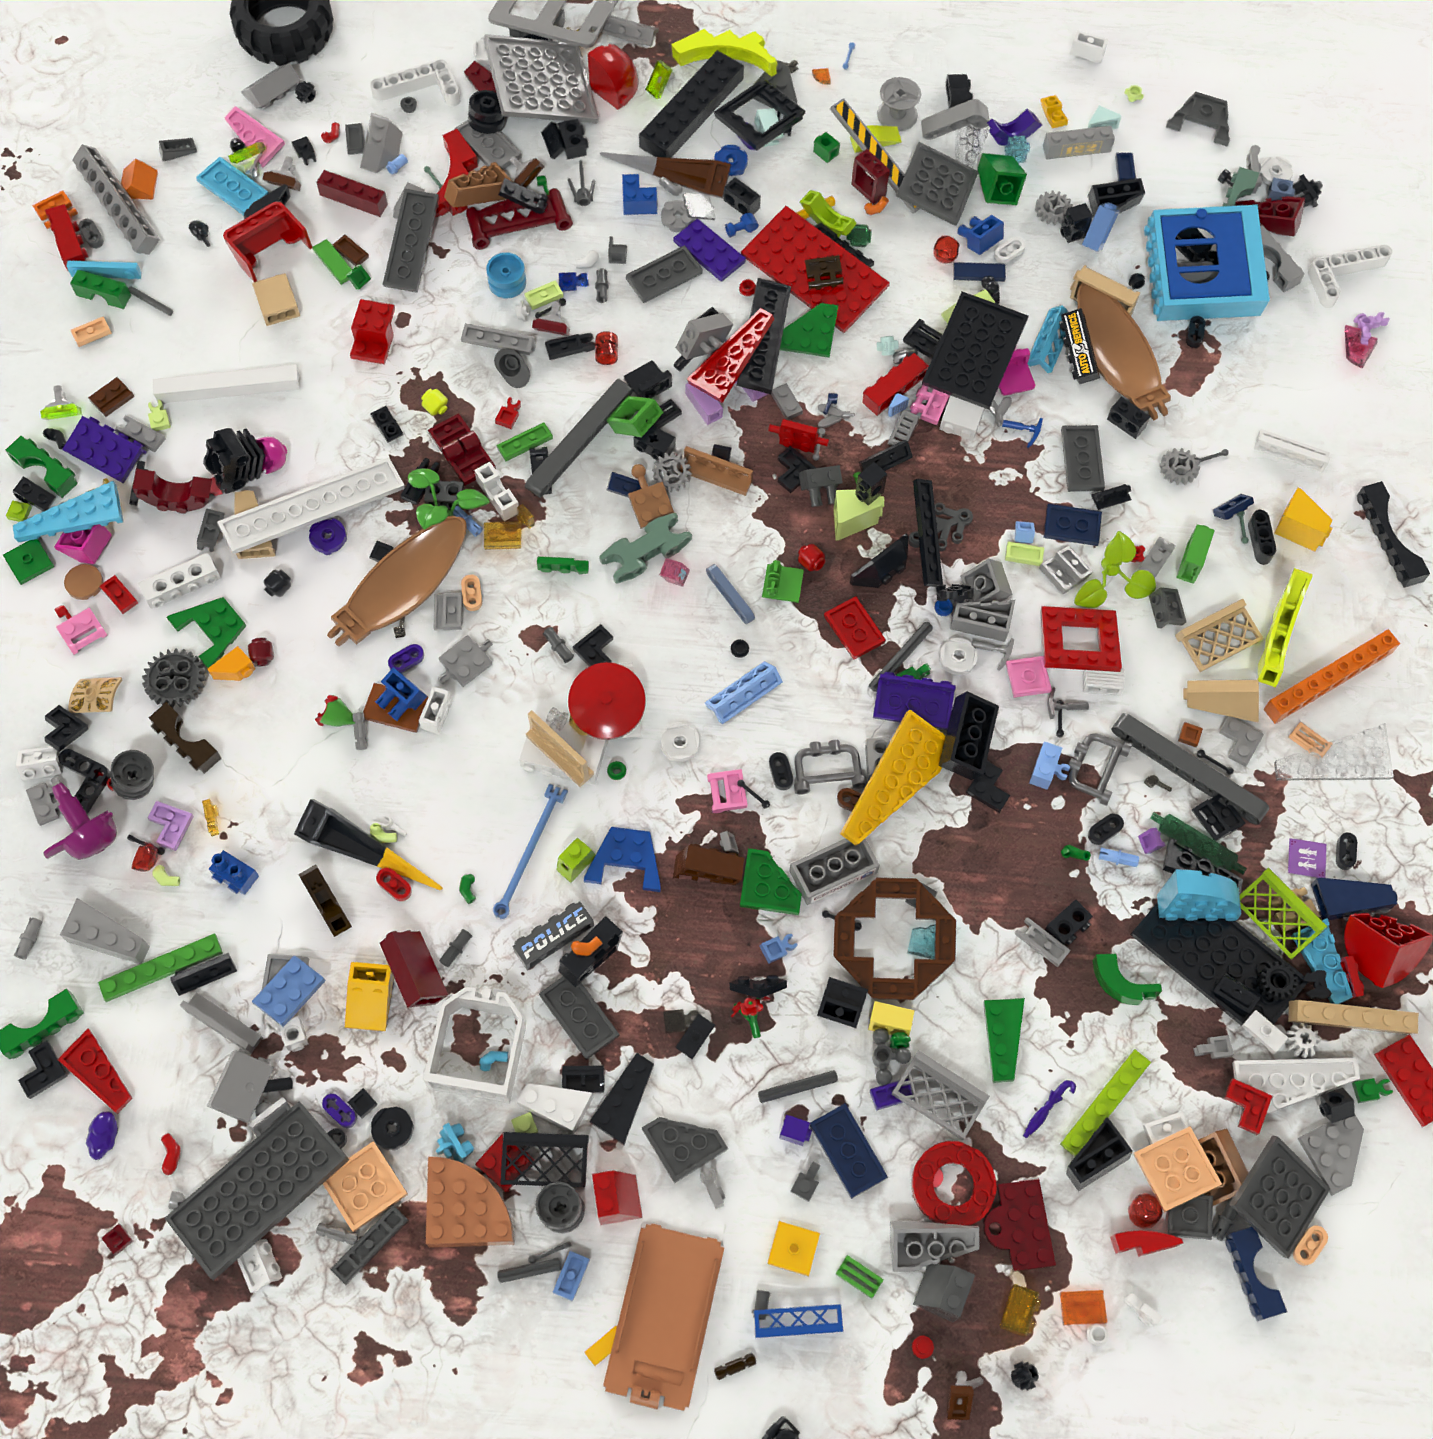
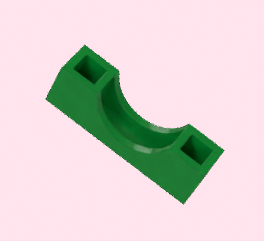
M19 436L5 449L10 459L23 469L30 466L45 467L47 471L44 481L49 489L61 498L78 484L74 478L76 475L71 469L62 467L63 465L58 459L50 458L48 452L43 448H37L35 442L30 438L25 439L23 436Z
M66 988L48 1000L46 1016L34 1027L19 1028L10 1023L0 1029V1050L2 1054L8 1059L18 1058L29 1047L39 1045L45 1037L54 1035L61 1030V1027L77 1021L84 1012L74 995Z

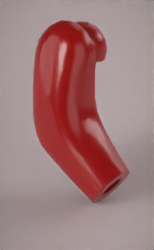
M167 1133L161 1137L167 1153L162 1164V1171L165 1175H172L178 1165L180 1146L171 1134Z

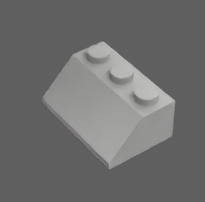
M287 63L242 90L241 93L256 108L263 107L265 109L272 104L271 100L274 98L278 100L285 96L284 92L288 89L289 91L294 90L297 83L301 80L292 65Z

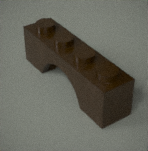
M167 702L148 717L152 722L151 728L157 734L161 732L165 736L163 739L168 745L172 746L174 744L178 748L176 752L183 759L187 757L190 760L189 764L194 770L200 769L205 774L222 759L218 751L205 739L190 742L180 737L183 720Z

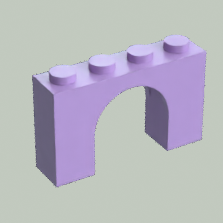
M689 383L685 384V394L707 425L723 418V407L716 399ZM743 388L752 402L768 395L767 393Z

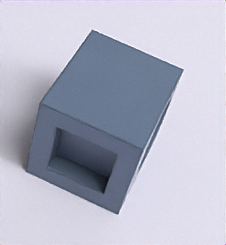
M1273 177L1268 188L1267 198H1271V201L1282 200V197L1286 196L1293 197L1295 193L1293 181Z

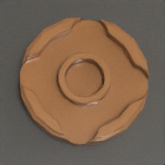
M88 564L75 566L69 570L64 580L67 592L71 597L78 600H86L91 596L94 597L100 592V585L103 584V578L99 570Z

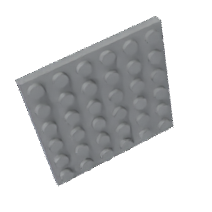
M485 34L483 40L502 116L558 121L578 119V122L597 124L599 118L579 46L559 41Z

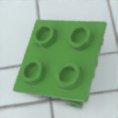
M774 560L771 565L767 564L762 598L799 603L804 569L784 567L778 560Z

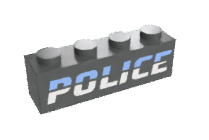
M580 901L576 904L572 903L560 915L555 914L549 918L548 923L535 927L527 937L522 936L517 939L515 945H513V950L528 971L592 928L594 921Z

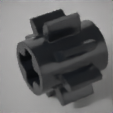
M300 82L295 88L296 98L300 102L304 101L305 103L313 101L316 96L315 86L310 82Z
M1023 1361L1015 1364V1370L1011 1373L1013 1384L1021 1390L1026 1389L1028 1391L1035 1388L1034 1382L1038 1381L1039 1378L1036 1367L1029 1364V1362L1024 1363Z

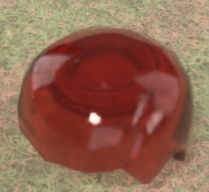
M941 236L933 248L935 259L944 264L952 263L959 255V243L951 236Z
M144 842L146 846H139L131 869L148 872L156 865L158 850L150 842Z
M1143 1193L1133 1199L1128 1207V1214L1135 1226L1146 1229L1154 1227L1160 1221L1163 1210L1155 1196Z

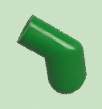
M465 874L460 880L459 892L467 904H471L476 900V897L470 890L471 884L475 882L473 874Z

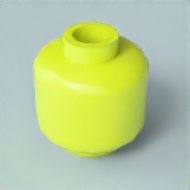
M429 389L421 398L422 406L432 416L442 415L448 409L446 406L448 399L438 389Z

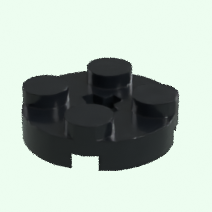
M946 584L936 587L937 600L947 601L948 599H954L955 603H964L965 599H973L974 588L963 584H952L948 588H946Z
M400 1107L381 1109L375 1114L371 1122L372 1138L384 1149L398 1150L400 1147H403L411 1139L414 1130V1124L410 1115ZM396 1123L397 1131L388 1133V1124L393 1125Z

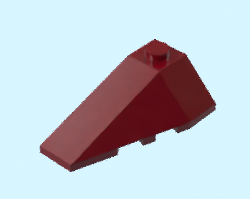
M1286 196L1282 197V200L1271 201V198L1265 199L1264 202H1256L1254 200L1237 201L1235 206L1258 205L1260 226L1263 225L1266 230L1278 235L1295 237L1300 227L1305 198Z

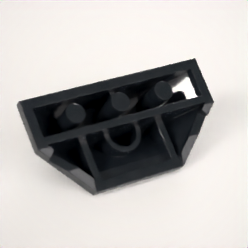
M905 533L868 563L851 574L850 584L852 586L879 588L883 584H888L894 575L901 574L906 569L909 535Z

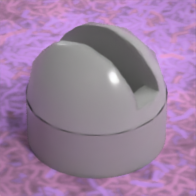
M172 1191L168 1208L175 1209L185 1200V1196L180 1192Z

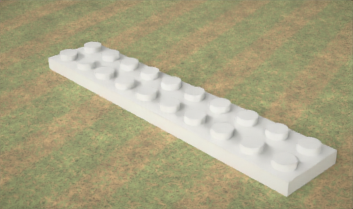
M388 457L217 521L232 554H236L404 490L405 485Z

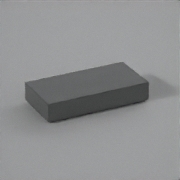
M362 123L346 124L348 155L362 154L364 150Z

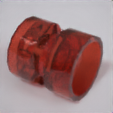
M613 332L598 333L595 337L596 362L602 365L616 363L618 361V336Z

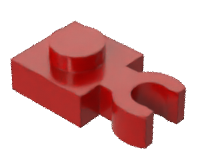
M509 397L507 399V407L502 406L495 418V424L512 429L519 416L518 410L521 408V401L518 400L513 405L512 397Z

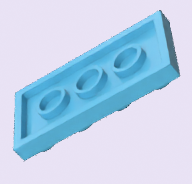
M221 157L216 159L196 177L197 182L243 216L246 209L253 202L268 194L267 190Z

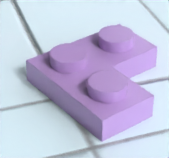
M156 801L148 819L164 826L156 841L157 844L176 851L194 816L189 812Z

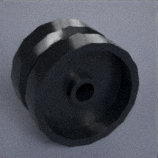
M481 90L473 93L469 99V125L475 131L483 134L499 132L504 127L505 116H502L497 93L490 90Z

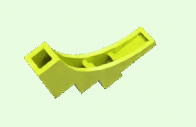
M704 28L671 44L672 56L680 66L709 59L718 50L732 59L745 61L759 67L771 77L777 74V61L764 48L765 40L756 31L741 38H738L731 30L713 37Z
M1294 568L1281 599H1279L1273 613V623L1265 639V649L1258 663L1257 680L1261 683L1276 687L1280 680L1291 633L1313 577L1311 573Z

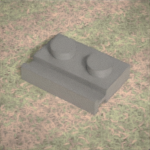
M462 593L434 594L433 627L435 631L437 629L462 630Z

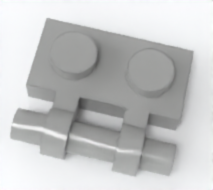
M58 777L51 779L52 786L50 788L44 782L26 790L40 826L59 818L57 811H59L58 806L60 804L58 801L54 803L52 800V796H54L52 787L61 783Z

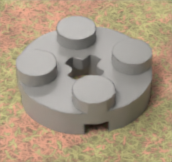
M679 200L666 202L661 211L662 224L666 225L672 232H681L695 221V211L691 203Z

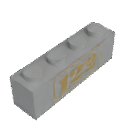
M1111 126L1051 132L1045 135L1043 150L1046 160L1108 153L1112 150L1115 137Z

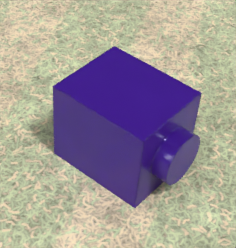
M786 1115L779 1139L803 1146L804 1141L809 1142L812 1129H809L810 1122Z

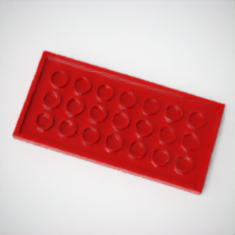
M785 206L741 251V255L775 282L791 286L790 293L811 309L820 303L838 305L835 327L843 333L890 286V282L788 206ZM839 255L842 274L836 275V278L843 277L844 284L833 288L831 286L821 287L820 290H816V288L809 289L808 282H814L815 279H807L805 260ZM830 276L820 277V280L830 279Z

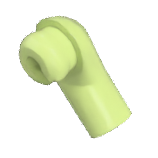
M373 823L370 826L371 836L380 843L397 842L396 833H385L378 823Z

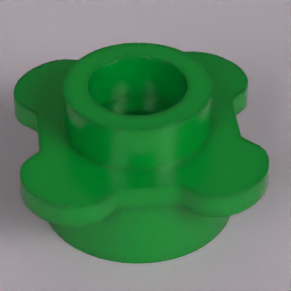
M896 1032L890 1038L891 1043L889 1047L896 1050L902 1047L908 1048L911 1038L904 1032Z

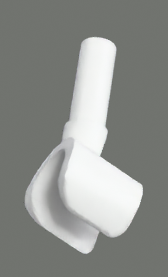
M388 815L384 816L389 821L387 824L380 822L385 830L392 829L404 837L407 835L405 831L394 824Z

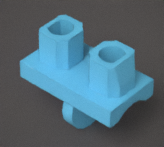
M449 1123L443 1125V1130L440 1131L442 1138L437 1140L440 1145L436 1149L437 1155L444 1154L448 1159L453 1157L455 1161L463 1163L465 1158L473 1152L474 1147L469 1140L460 1144L457 1139L464 1135V1129L460 1123L452 1126Z

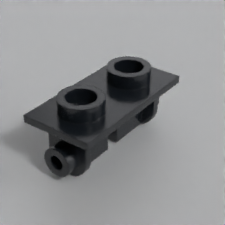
M1123 484L1091 494V497L1097 509L1101 510L1131 501L1132 499L1129 495L1131 487L1130 485Z

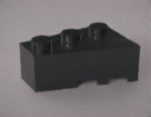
M1137 178L1092 185L1088 193V200L1093 219L1099 205L1108 202L1117 206L1116 209L1120 210L1119 214L1138 205L1145 195L1142 179Z
M605 916L580 941L589 943L597 936L603 944L589 956L577 955L573 953V950L569 954L566 953L559 961L558 971L573 986L577 987L618 950L623 931Z
M1108 1116L1068 1165L1066 1175L1078 1191L1123 1164L1131 1157L1133 1150Z

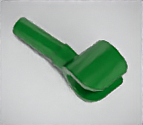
M544 175L536 176L537 186H543L546 195H548L549 190L546 177Z

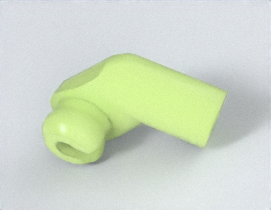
M158 865L153 869V877L161 886L180 885V877L168 876L164 866Z

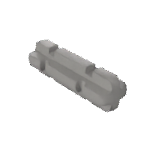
M357 712L352 715L353 722H355L353 724L355 740H357L355 746L356 750L367 749V741H365L366 728L365 723H363L365 721L364 713Z
M319 1223L316 1229V1233L320 1236L325 1237L327 1235L328 1238L341 1242L346 1241L347 1244L354 1245L358 1240L357 1233L351 1231L348 1233L347 1230L334 1226L329 1227V1225Z

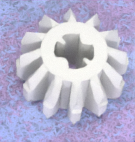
M1300 1023L1298 1026H1291V1030L1285 1033L1288 1037L1285 1043L1290 1044L1287 1051L1293 1049L1294 1057L1300 1054L1302 1059H1305L1308 1055L1310 1057L1314 1056L1315 1051L1320 1049L1317 1043L1321 1042V1038L1315 1036L1318 1034V1031H1311L1312 1025L1305 1027L1304 1023Z

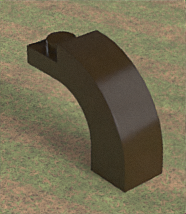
M315 864L298 874L333 936L335 937L351 928L349 920L317 865Z

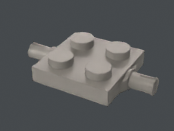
M468 635L439 657V661L445 667L446 672L438 677V680L444 684L447 680L453 678L462 687L466 686L492 665V661L485 654V651L493 646L492 642L487 639L484 643L478 645Z

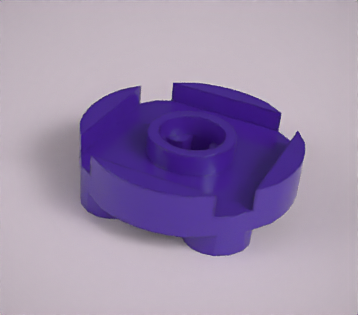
M325 519L312 524L310 527L309 541L316 551L324 555H331L333 552L341 549L347 541L345 528L337 519ZM332 533L331 537L328 539H325L324 534Z

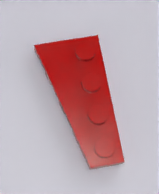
M89 1028L57 1059L115 1113L118 1114L133 1099Z

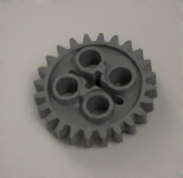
M175 648L174 653L167 649L166 655L159 652L160 658L153 656L155 662H148L150 668H144L147 675L142 676L145 681L142 685L146 688L144 691L149 695V698L154 700L157 705L160 703L163 705L167 702L172 708L175 703L181 707L183 701L188 705L189 698L196 700L194 694H201L198 688H204L205 686L202 681H206L204 676L206 671L197 656L194 657L191 651L187 654L185 649L179 653L177 648ZM188 667L186 671H181L183 668Z

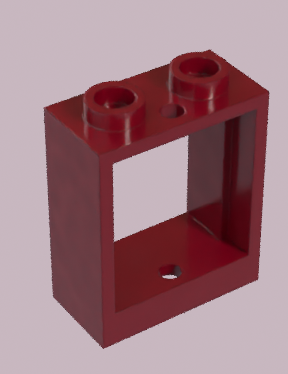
M866 149L854 157L851 185L875 205L882 196L886 197L890 169Z

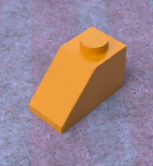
M237 646L207 670L215 680L241 681L249 677L255 670V667L247 655Z

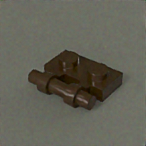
M839 255L805 260L807 279H815L814 282H808L809 289L816 288V290H820L821 287L831 286L833 288L844 284L843 277L836 278V275L842 274ZM830 276V279L820 280V277Z

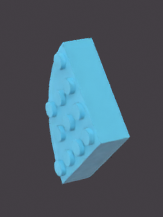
M1175 870L1157 894L1159 918H1165L1168 921L1177 920L1178 918H1185L1187 921H1194L1198 918H1205L1207 921H1215L1218 918H1225L1226 921H1236L1241 915L1237 884L1233 880L1218 874L1210 873L1209 876H1204L1202 871Z

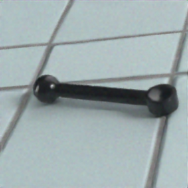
M561 298L559 300L561 306L566 305V299ZM552 306L542 312H537L535 318L539 319V317L551 311Z
M1058 700L1057 703L1064 704V701ZM1062 709L1058 711V730L1056 736L1059 738L1064 735L1062 730Z
M1204 750L1197 752L1199 758L1204 757L1224 769L1227 774L1231 775L1234 773L1233 768L1226 767L1205 754Z
M738 780L737 785L739 787H743L758 801H760L762 803L763 808L766 809L770 806V802L768 800L764 801L760 796H758L754 791H752L748 786H746L743 780Z
M132 835L127 837L132 842L157 851L159 855L165 853V849L162 847L157 848Z
M825 910L822 912L824 918L829 917L835 920V915L830 914L829 911ZM856 922L855 930L859 931L862 928L861 923Z

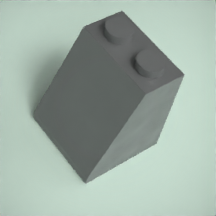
M927 1265L913 1305L954 1322L961 1316L975 1275L956 1266Z

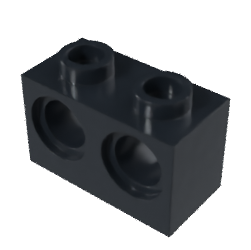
M578 119L559 122V133L565 146L564 151L567 160L587 156L586 148H589L587 138L583 137V125H579Z
M736 177L724 187L723 201L741 214L752 213L754 215L760 209L761 195Z
M1086 203L1067 208L1060 231L1067 243L1085 238L1089 230L1093 215Z
M1121 396L1111 407L1107 420L1136 439L1146 428L1151 416Z
M1075 899L1047 925L1045 931L1063 945L1066 943L1070 945L1076 940V934L1080 930L1084 932L1091 926L1090 920L1093 916ZM1073 915L1079 916L1081 922L1075 921ZM1058 928L1066 929L1068 934H1061Z

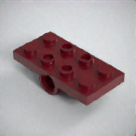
M459 413L428 429V434L464 486L475 481L474 470L488 462H491L496 469L495 464L482 447L477 434L470 430Z

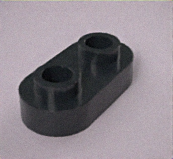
M781 752L772 754L769 758V768L774 785L779 790H788L793 785V774L788 758ZM780 762L782 765L776 766L775 763ZM784 779L787 782L785 784H782L780 780Z
M1115 813L1107 815L1090 828L1088 839L1095 845L1105 843L1122 830L1124 826L1123 818ZM1110 823H1114L1116 827H1111ZM1098 833L1101 836V838L1095 837L1094 834Z

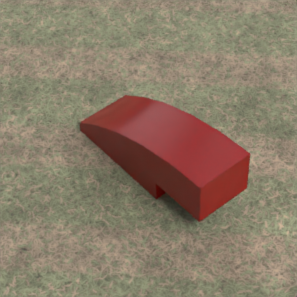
M1127 1231L1110 1237L1115 1254L1136 1249L1138 1257L1177 1247L1184 1243L1181 1238L1155 1231Z

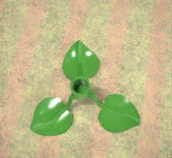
M416 469L409 472L408 482L413 487L426 488L430 486L434 506L423 504L416 510L417 520L424 530L432 525L443 522L448 516H453V511L457 504L463 509H474L490 503L489 499L479 491L466 489L457 493V500L454 501L451 509L448 510L446 506H438L433 484L439 482V476L435 471Z

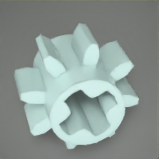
M894 336L880 337L881 342H877V351H882V355H893L895 349H899L898 340H894Z

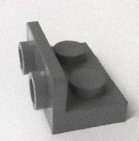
M1160 587L1149 595L1157 628H1163L1167 624L1182 626L1187 622L1178 589Z

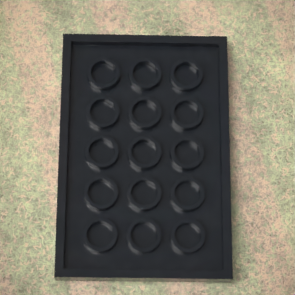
M962 291L923 378L922 385L989 410L1029 316Z

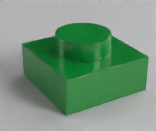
M357 265L346 275L356 290H359L371 279L362 265Z

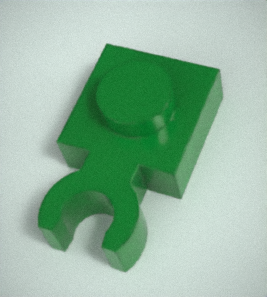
M1374 1078L1354 1081L1352 1085L1357 1102L1375 1101L1380 1099V1095L1388 1096L1392 1094L1393 1090L1387 1091L1383 1088V1084L1389 1083L1390 1080L1383 1079L1377 1084Z

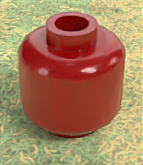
M809 544L800 548L798 562L808 571H818L824 566L825 553L816 545Z

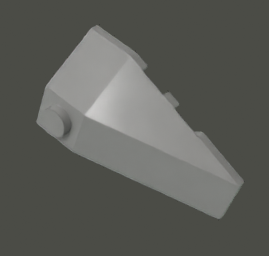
M890 1221V1248L893 1272L917 1271L924 1266L933 1263L935 1265L941 1263L942 1260L978 1250L979 1226L918 1221Z

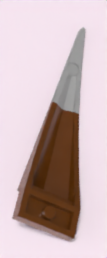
M600 152V155L659 178L665 177L672 183L679 184L704 195L722 199L724 187L727 185L731 169L730 163L717 160L664 158Z

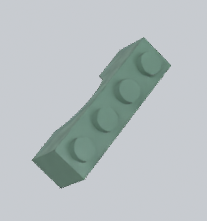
M1239 167L1238 172H1234L1231 179L1233 186L1228 188L1226 194L1228 201L1223 203L1222 206H1235V202L1239 198L1251 195L1259 172Z

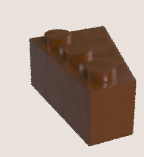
M690 844L676 855L673 878L679 879L680 875L692 876L691 880L698 881V877L710 879L711 883L736 885L742 880L744 857H739L738 854L732 852L722 853L715 848L705 849L701 848L698 844Z

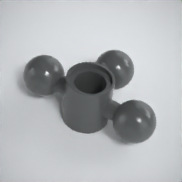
M878 1028L873 1032V1040L878 1044V1047L874 1051L872 1061L876 1067L880 1068L876 1073V1081L880 1085H887L892 1081V1074L887 1070L890 1061L896 1060L900 1064H906L911 1059V1053L907 1048L903 1047L892 1053V1050L885 1045L889 1039V1033L883 1028ZM880 1052L885 1053L888 1059L881 1061L878 1059L877 1054Z

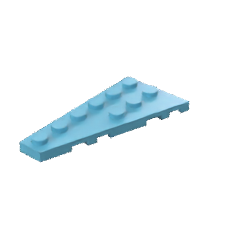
M111 481L40 514H36L31 518L13 525L14 538L19 543L38 539L41 535L46 534L50 537L55 536L57 532L71 533L91 529L93 525L98 524L107 526L109 522L114 521L123 523L117 485L114 481Z

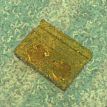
M485 522L484 550L521 549V522Z

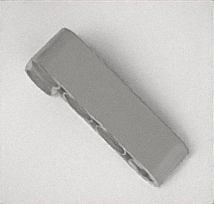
M973 99L924 118L921 121L923 138L925 140L935 139L970 124L976 128H985L989 126L987 124L989 121L988 107L980 100Z

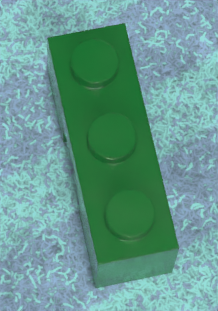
M81 270L76 271L70 282L76 296L93 300L95 294L103 297L108 305L125 309L131 297L126 283Z

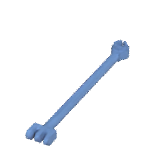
M548 785L544 794L546 798H549L548 803L503 898L493 907L496 918L505 919L509 915V902L556 802L563 804L568 790L563 789L561 795H559L560 787L557 786L554 792H552L554 785ZM499 910H505L504 914L499 915Z

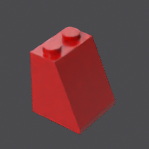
M614 1170L592 1174L600 1225L642 1218L636 1175Z

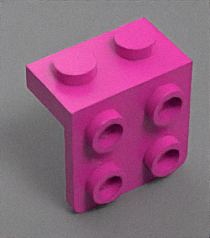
M1028 348L1014 351L999 386L1002 395H1011L1035 388V382L1028 366L1030 357Z

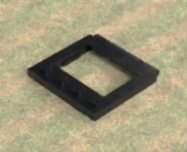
M767 80L763 82L758 81L714 111V115L719 121L756 151L801 121L805 114L803 108L785 96L784 93ZM757 95L786 117L769 127L764 133L757 132L740 115L733 113Z

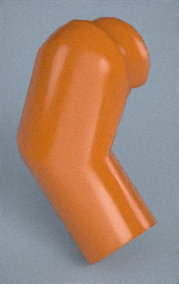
M882 196L876 205L867 203L864 206V210L869 215L881 213L889 200Z
M595 936L589 943L574 941L571 944V949L577 955L589 956L603 943Z

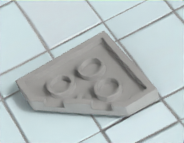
M1356 1115L1335 1123L1328 1122L1298 1138L1320 1178L1330 1188L1329 1193L1331 1196L1352 1186L1364 1128Z

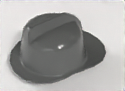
M509 348L499 350L495 355L494 363L505 381L514 388L526 386L530 379V370L521 354Z

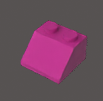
M100 524L93 525L91 529L71 533L63 532L54 548L81 563L95 564L112 534L105 526Z

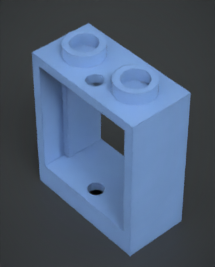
M1109 202L1099 205L1082 243L1083 246L1097 252L1103 249L1120 210L1116 209V205Z

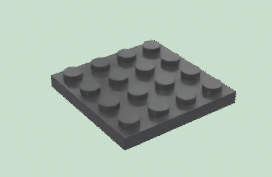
M918 142L896 197L957 226L977 178L978 171Z
M1272 1135L1229 1205L1282 1257L1289 1259L1329 1193L1330 1188L1278 1136Z

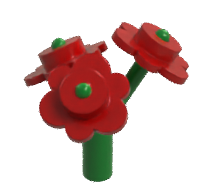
M748 995L750 998H746L744 1003L739 1001L732 1008L734 1012L731 1015L732 1018L740 1012L749 1021L754 1039L761 1037L757 1015L758 1012L763 1010L760 1000L768 1001L771 999L767 996L759 999Z

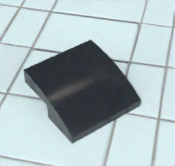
M1220 794L1210 800L1207 799L1192 809V812L1214 841L1224 838L1246 824L1232 804L1227 805L1228 800L1225 802L1226 806L1218 801L1220 798H1224Z

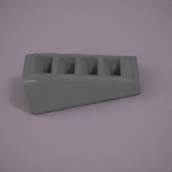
M193 138L159 140V152L162 161L172 160L197 152Z

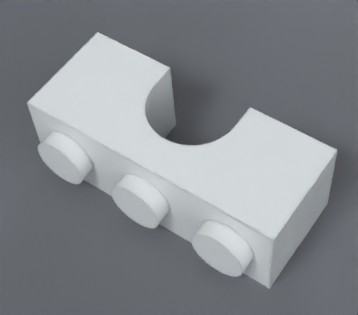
M491 462L474 470L477 483L503 521L520 513L518 501L509 489L506 490L500 476Z

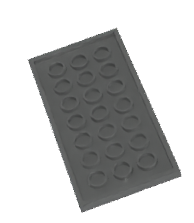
M299 1101L169 1213L165 1220L207 1275L214 1281L350 1159Z

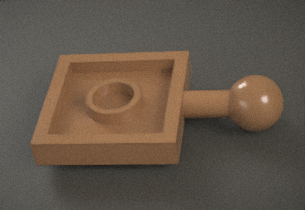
M641 464L634 465L631 473L633 477L638 479L641 489L628 493V497L640 529H642L656 518L674 513L663 482L648 486L644 477L646 474L645 467Z

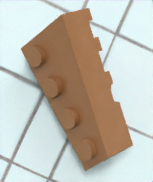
M492 162L489 167L485 165L479 171L472 170L468 175L462 174L450 179L444 198L453 208L506 200V198L498 194L504 178L512 180L496 162Z

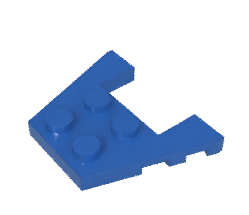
M611 827L584 876V882L602 885L605 865L645 870L643 890L660 892L661 886L650 832Z

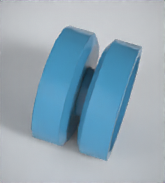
M507 252L494 255L488 261L486 266L489 288L493 294L506 299L516 297L524 291L526 276L524 263L520 257Z

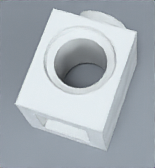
M299 1017L290 1019L284 1027L279 1025L284 1045L288 1051L296 1052L309 1044L303 1023ZM293 1032H299L296 1039L290 1040V1035Z

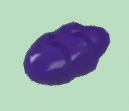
M109 1111L98 1114L88 1128L89 1133L86 1145L90 1157L95 1160H100L107 1151L113 1149L118 1126L113 1113Z

